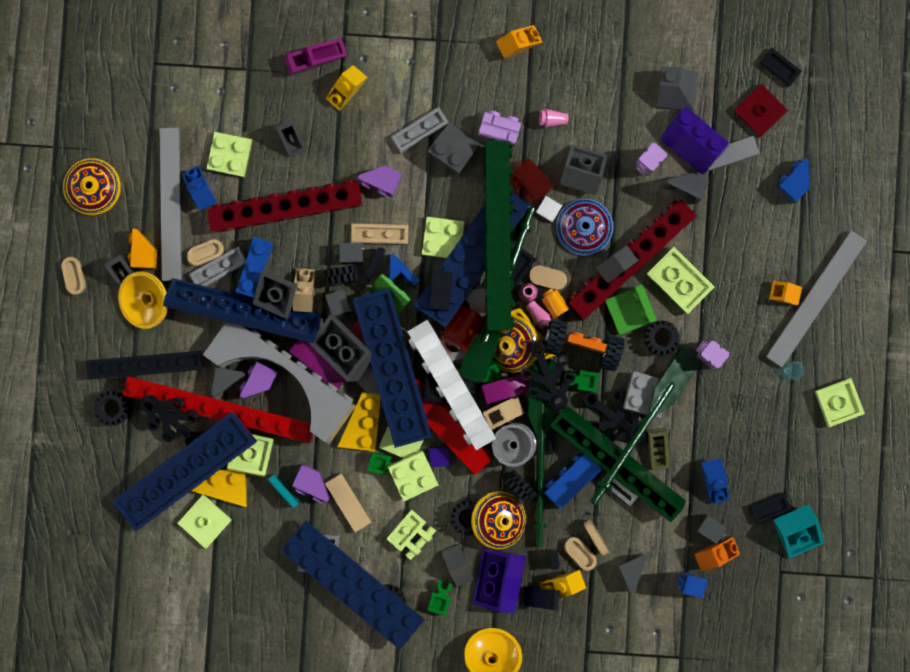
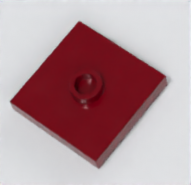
M761 83L733 111L761 137L788 110Z

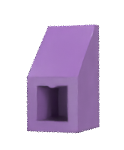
M382 166L360 174L358 181L361 182V186L367 189H371V187L378 189V194L388 197L389 195L394 196L403 175L387 166Z
M256 362L255 365L252 364L248 371V375H250L248 381H244L239 389V392H241L240 397L247 398L271 390L279 372L259 362Z
M303 464L292 485L296 488L295 491L302 495H306V493L313 495V500L322 504L324 501L328 502L330 496L321 472Z

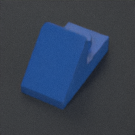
M394 253L391 254L390 279L392 282L402 273L404 275L402 280L408 286L412 284L415 287L420 280Z

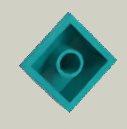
M809 504L774 519L776 531L789 559L824 544L819 520Z

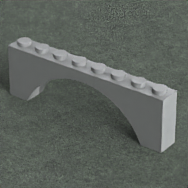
M226 322L203 355L221 368L239 361L252 359L273 362L286 368L297 378L306 392L311 409L310 432L330 444L356 406L352 404L353 399L345 393L342 396L336 392L338 388L328 382L326 385L321 382L322 377L314 371L312 374L307 372V366L300 361L296 363L291 361L292 356L284 350L281 353L275 349L277 345L267 339L265 342L260 339L261 334L253 328L249 331L245 326Z

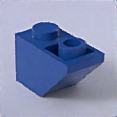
M804 158L802 161L798 159L791 166L793 171L789 175L785 173L778 181L780 185L777 189L792 203L797 202L810 188L809 160L807 158Z
M199 165L190 168L182 174L189 193L200 211L217 203Z
M721 459L702 462L703 477L710 504L729 500L727 474Z
M683 571V574L678 577L676 586H679L678 590L683 594L703 598L708 579Z

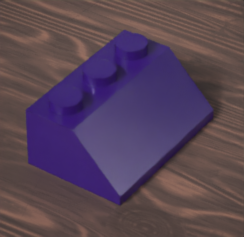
M686 106L659 138L692 168L703 175L730 144Z
M483 547L472 604L498 612L515 613L526 556Z

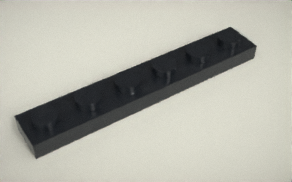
M202 351L86 360L87 380L203 370Z

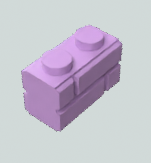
M489 110V113H484L478 136L490 140L509 141V145L515 147L521 122H518L519 119L516 117H500V113Z
M652 143L636 161V170L643 176L645 174L651 175L666 158V152L656 143Z
M702 341L696 349L698 352L697 357L702 362H706L705 364L711 369L720 368L729 357V352L724 348H720V345L715 341Z

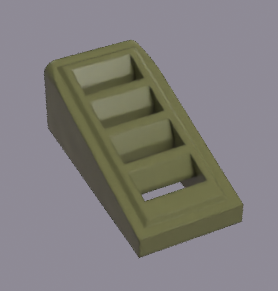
M666 428L647 429L650 469L670 468L668 431ZM663 443V446L653 447V444ZM664 451V454H654V452ZM654 459H664L665 461L654 462Z

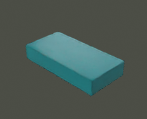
M275 474L268 479L292 508H295L300 503Z

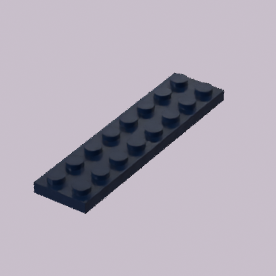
M515 193L510 196V203H513V214L510 215V222H513V230L531 205ZM484 206L438 270L453 272L449 311L429 309L432 280L413 306L444 329L485 272Z
M173 278L163 301V306L170 307L171 309H178L191 314H198L211 319H218L310 343L315 341L322 315L293 311V308H291L289 318L286 319L254 305V298Z
M390 288L353 298L365 345L372 352L370 362L394 447L397 448L432 438Z
M232 411L112 502L136 532L254 445L257 440L236 413Z
M305 520L281 550L399 650L425 620L307 520Z

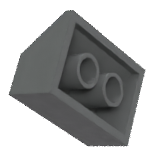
M333 314L327 318L318 330L314 343L309 342L347 382L359 381L370 366L372 352Z

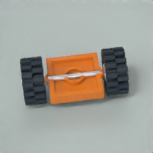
M553 318L550 320L543 340L546 353L557 356L562 350V345L566 343L591 351L601 352L599 367L613 372L617 370L623 355L624 338L609 334L605 342L602 343V339L596 337L583 338L584 334L573 331L566 334L567 322Z

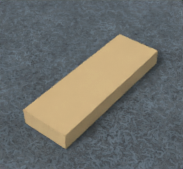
M351 224V243L408 245L409 225Z
M342 473L325 483L354 532L371 523V520Z

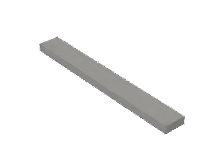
M160 128L162 281H172L173 278L182 280L180 129Z
M852 230L848 233L766 355V358L781 368L784 366L867 240Z

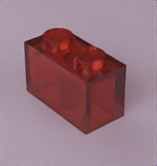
M530 158L512 173L513 183L518 188L521 186L526 191L525 195L531 202L535 200L538 203L555 187Z
M461 305L444 330L441 338L450 347L466 353L483 327L485 319L477 311Z

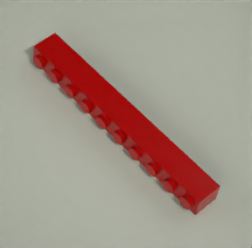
M358 320L349 330L365 345ZM418 375L416 382L429 427L476 475L492 460L490 457L492 453L486 446L476 450L473 444L468 445L463 436L466 434L459 420L454 421L449 412L451 409L445 403L438 405L424 401L420 376Z
M127 377L123 392L125 396L141 400L144 395L150 394L156 396L159 400L173 401L174 398L178 397L184 401L181 410L186 412L195 410L199 415L217 420L223 419L234 411L248 428L312 443L314 434L310 432L311 423L135 377Z

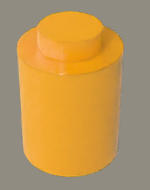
M550 289L543 294L542 302L554 319L570 309L558 290L553 291V289Z

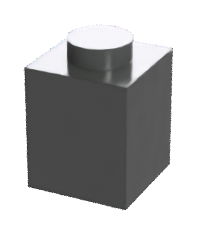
M339 243V248H336V259H340L341 264L364 263L363 243Z
M344 289L325 295L331 314L337 317V319L346 318L348 313L352 312Z
M706 514L695 529V531L715 544L722 542L727 535V532H725L727 527Z

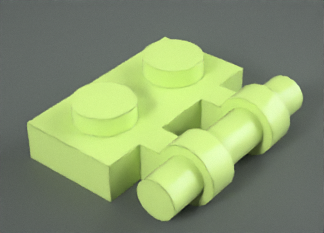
M411 510L387 537V540L400 551L407 546L410 550L406 556L412 560L415 555L421 552L420 549L425 543L431 541L432 535L436 530L430 526L424 531L422 527L426 521ZM418 533L421 537L413 544L410 540Z

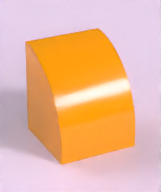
M773 281L769 299L798 306L802 287L789 282Z

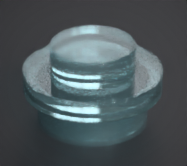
M791 361L785 367V374L791 380H798L804 375V367L798 361Z

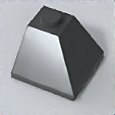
M662 66L659 71L656 108L683 110L686 106L694 112L698 73L678 67Z
M696 172V174L690 173L668 179L663 187L697 204L702 200L709 181L706 180L705 175Z
M262 270L253 304L288 319L298 285Z

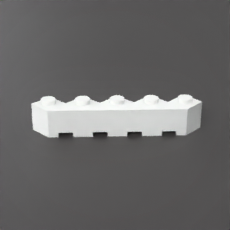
M426 320L407 331L411 337L408 340L413 350L418 349L425 361L422 363L427 374L431 372L439 385L436 387V390L440 397L445 396L452 408L449 411L454 421L459 420L466 434L463 436L468 445L473 444L474 448L478 450L495 440L496 437L429 321Z

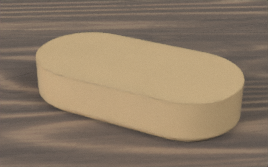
M209 240L191 248L187 253V260L193 266H201L222 256L224 246L219 240Z
M68 257L61 264L65 287L70 294L79 295L86 288L82 265L78 259Z
M535 266L529 273L532 283L550 289L560 290L567 283V277L562 271L548 267Z
M590 519L584 522V526L602 556L608 554L609 550Z
M570 537L565 541L564 549L566 553L582 570L590 571L596 566V556L579 538Z

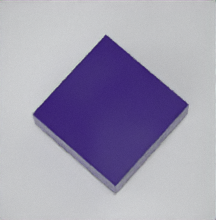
M448 447L429 448L430 467L450 466Z

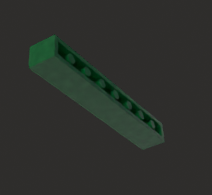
M568 405L557 414L550 425L608 473L623 451ZM629 455L615 478L671 523L683 510L686 500Z

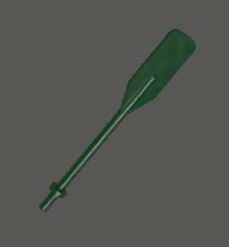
M531 207L527 209L523 223H518L517 226L520 231L510 260L514 262V268L527 232L531 233L533 229L530 223L535 209ZM510 271V279L512 277L513 271ZM485 315L475 326L460 368L461 377L475 383H481L485 380L501 334H485Z
M681 347L654 386L648 414L605 479H599L597 482L599 488L590 500L592 504L597 505L604 493L612 490L611 482L654 417L674 405L699 367L700 359L690 348Z
M535 360L529 368L532 372L544 376L538 360ZM546 360L552 373L555 364L552 361ZM528 380V387L536 385L540 390L551 393L548 386ZM532 389L530 393L535 394L537 389ZM528 394V418L537 437L535 523H531V528H535V547H542L543 528H547V524L543 523L545 437L555 417V409L551 408L549 401L540 397L532 398Z

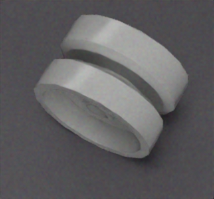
M511 423L503 426L496 432V439L492 441L494 456L500 463L506 466L517 467L525 464L533 457L537 449V439L534 432L522 423ZM513 441L517 443V447L511 446Z

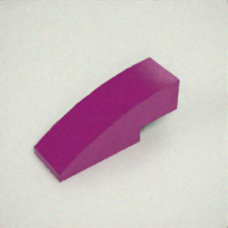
M342 38L288 53L285 55L284 61L289 76L345 58L347 53Z
M298 340L290 349V353L321 376L327 383L329 382L339 389L345 382V379L309 342Z
M529 372L524 373L523 376L528 377ZM521 375L482 385L486 403L489 404L528 393V381L523 380Z

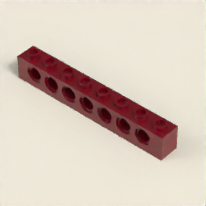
M354 180L343 181V185L336 186V183L325 184V188L317 189V186L305 188L306 191L299 193L298 190L287 191V195L279 196V193L268 195L266 199L253 197L249 198V202L244 203L241 200L230 202L228 206H223V204L211 205L212 208L207 209L210 229L214 234L362 207L359 182ZM345 191L347 193L346 199L338 200L336 197L337 193ZM321 194L328 196V201L324 204L318 202V197ZM308 198V206L300 207V199ZM284 201L290 202V208L286 211L280 209V205ZM266 204L270 205L271 212L263 214L261 211L262 207ZM251 208L252 215L248 218L243 217L244 209ZM228 211L233 212V219L225 221L224 214Z
M682 199L679 202L674 200L667 207L669 211L665 215L660 213L653 220L655 224L651 228L646 226L639 232L641 236L636 241L632 239L626 244L638 261L622 272L621 276L607 283V289L601 290L598 287V281L603 279V277L597 271L598 276L594 280L589 278L583 284L584 289L580 293L576 290L569 297L570 302L568 305L582 320H585L697 217ZM670 215L677 217L678 222L676 225L669 223L668 217ZM655 228L663 230L664 235L662 238L654 235ZM641 241L649 243L650 248L648 251L640 248ZM586 292H590L594 296V300L591 303L584 301L583 296Z

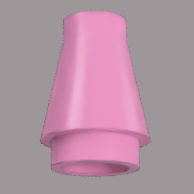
M549 109L541 110L539 124L545 128L567 125L568 114Z
M525 283L519 288L518 295L522 301L532 302L537 297V289L533 284ZM531 289L532 294L526 295L525 290Z
M532 301L525 307L535 327L542 330L549 325L551 315L535 301Z

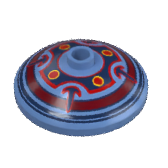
M577 199L567 204L561 210L556 222V233L560 243L569 252L580 256H589L600 252L607 246L613 234V220L609 211L601 203L592 199ZM588 223L589 228L583 229L582 224Z

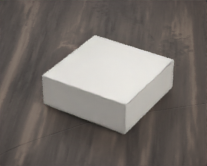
M545 196L536 213L553 222L562 205Z

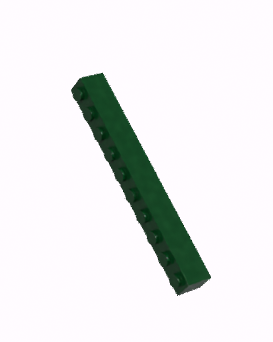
M486 140L484 144L485 334H509L511 328H514V317H511V309H514V298H511V290L514 289V279H510V271H513L514 262L510 260V252H513V241H510V233H513V222H510V215L513 214V203H510L513 185L509 184V177H512L513 168L509 166V158H512V147H509V141Z

